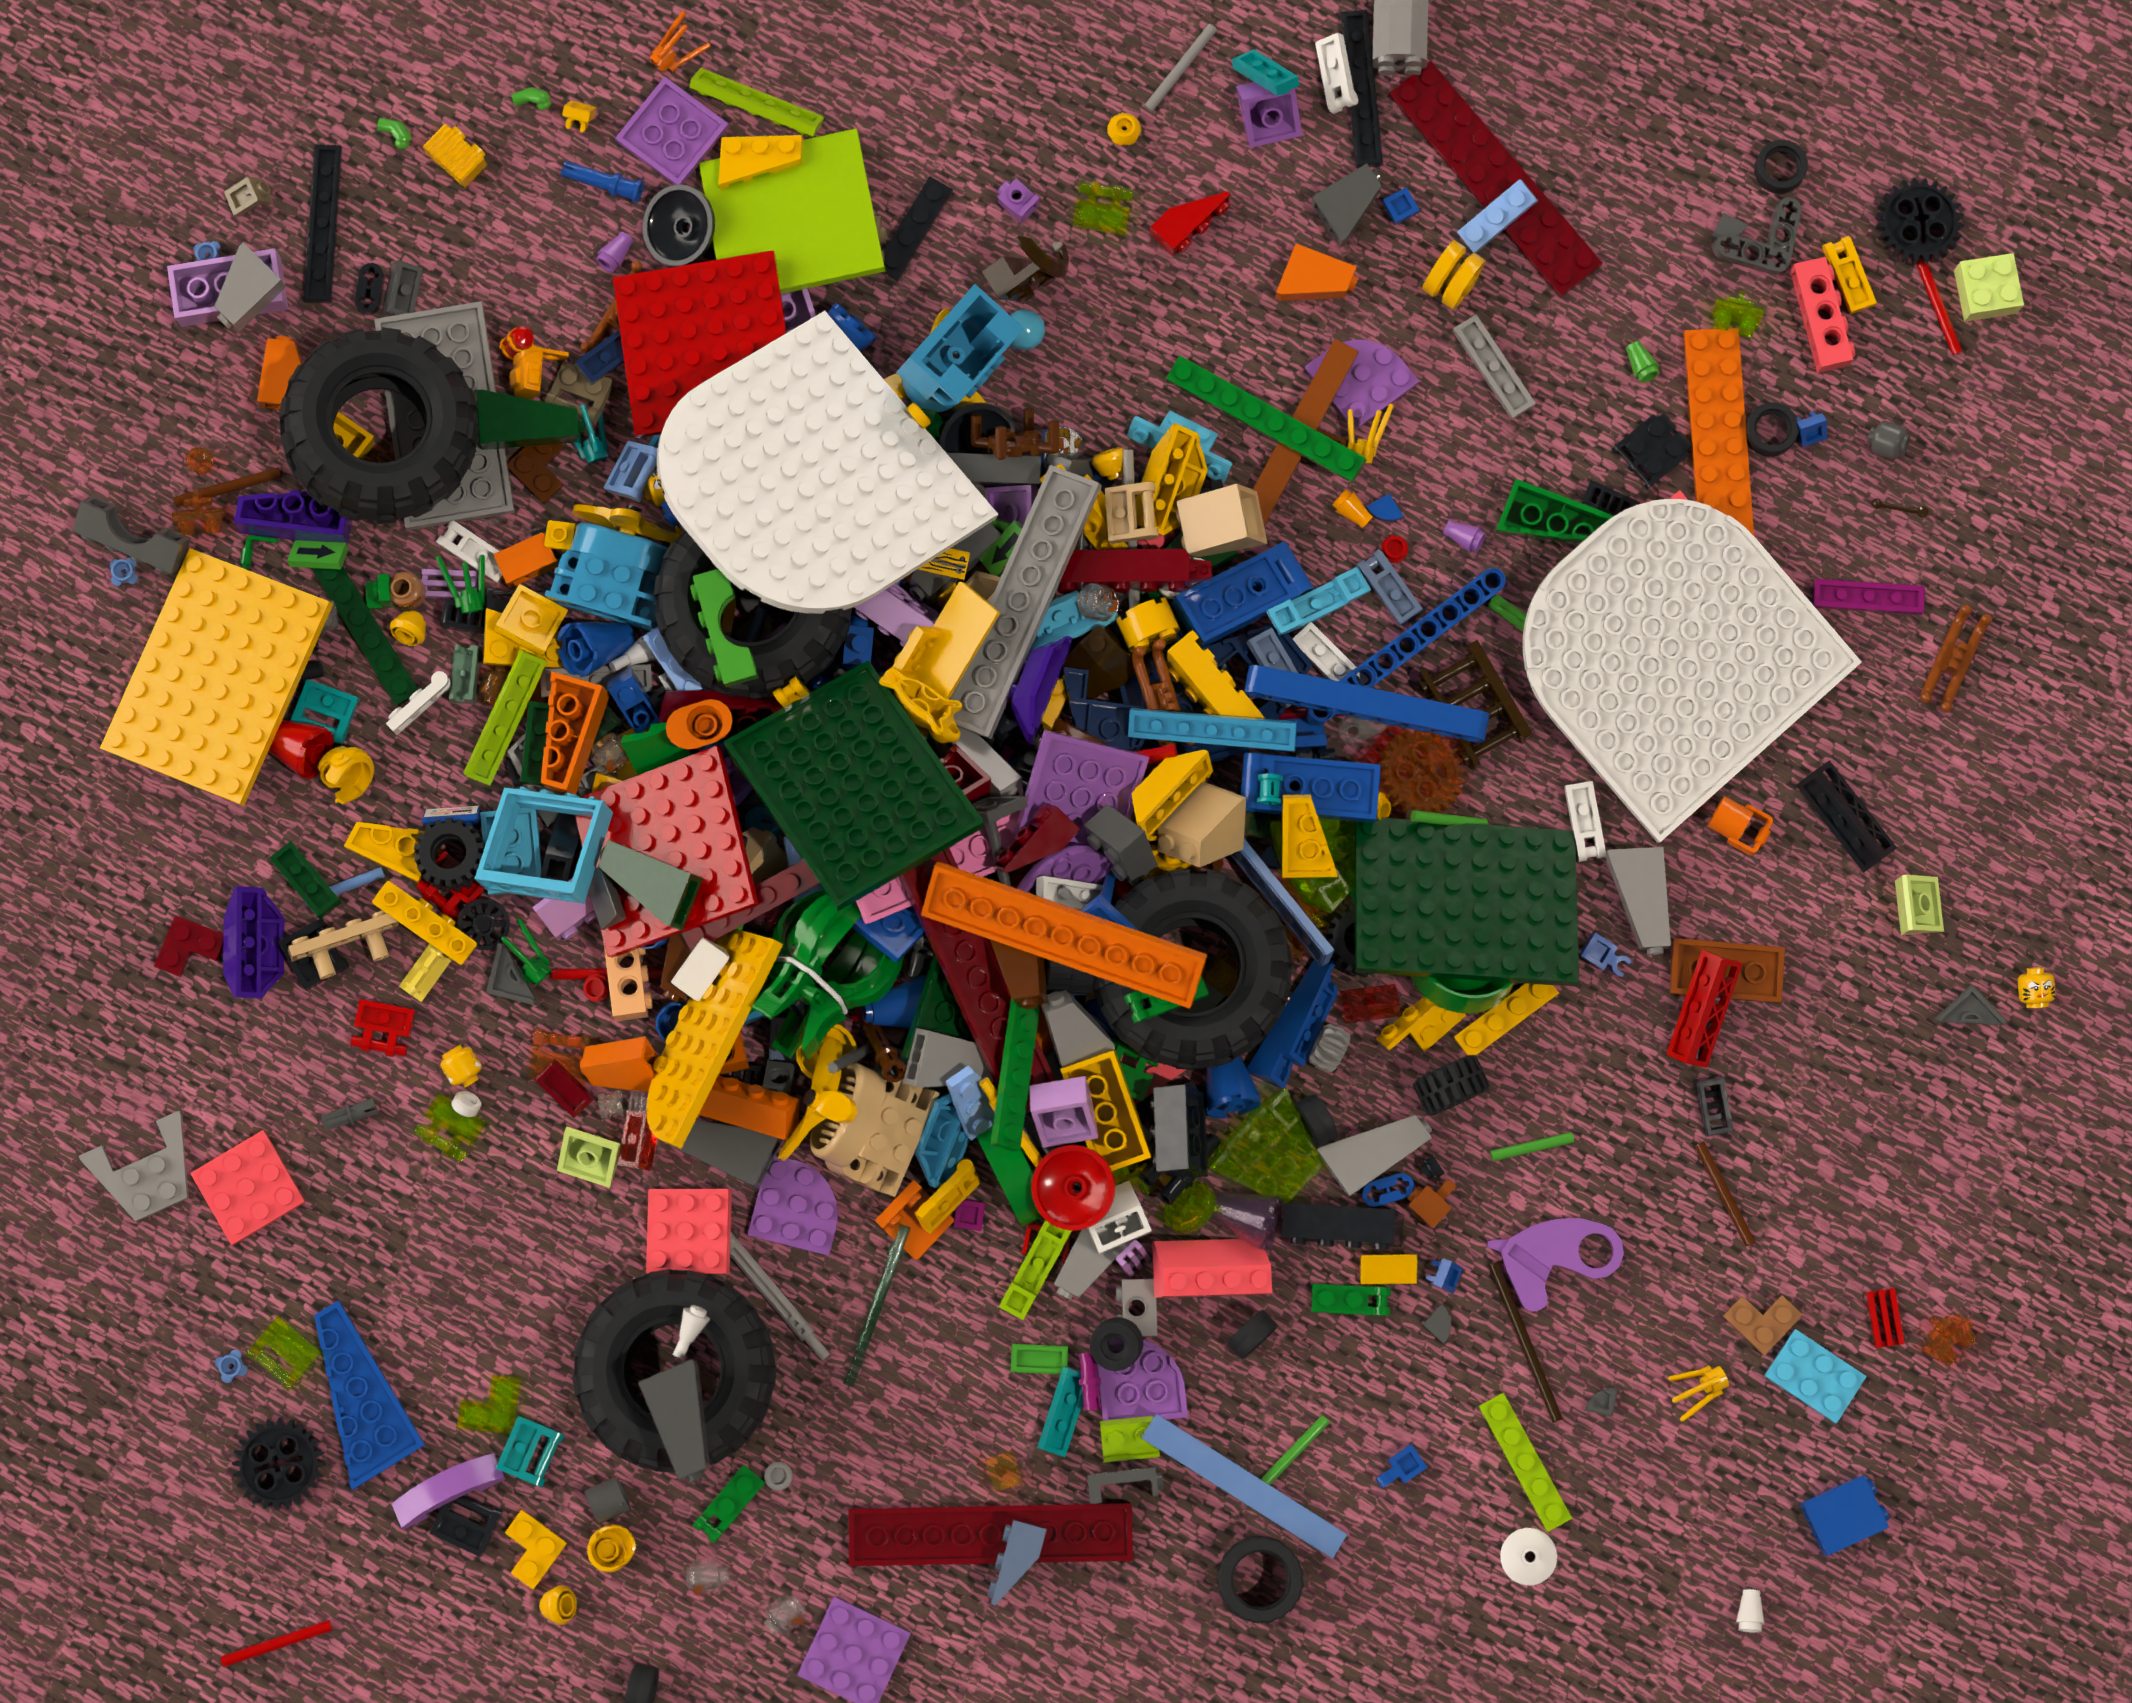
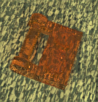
M536 1028L529 1078L535 1079L550 1062L556 1059L582 1085H585L586 1076L581 1072L580 1061L583 1058L585 1047L591 1046L592 1036L583 1034L582 1037L547 1033L544 1029ZM543 1043L580 1048V1056L542 1051Z

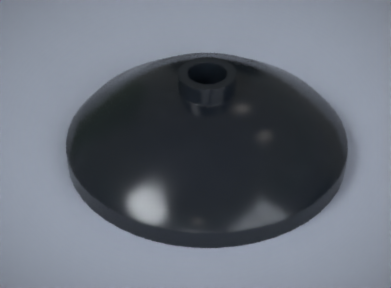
M672 185L658 192L648 204L643 218V237L649 252L661 263L675 267L689 265L700 259L708 250L715 232V215L711 203L701 191L688 185ZM690 224V229L686 232V227Z
M973 403L959 408L946 420L940 432L939 445L946 453L993 454V450L988 452L987 448H975L971 445L972 414L982 415V437L989 438V436L995 435V427L999 426L1006 427V429H1014L1015 433L1019 432L1013 419L1001 408L988 403Z

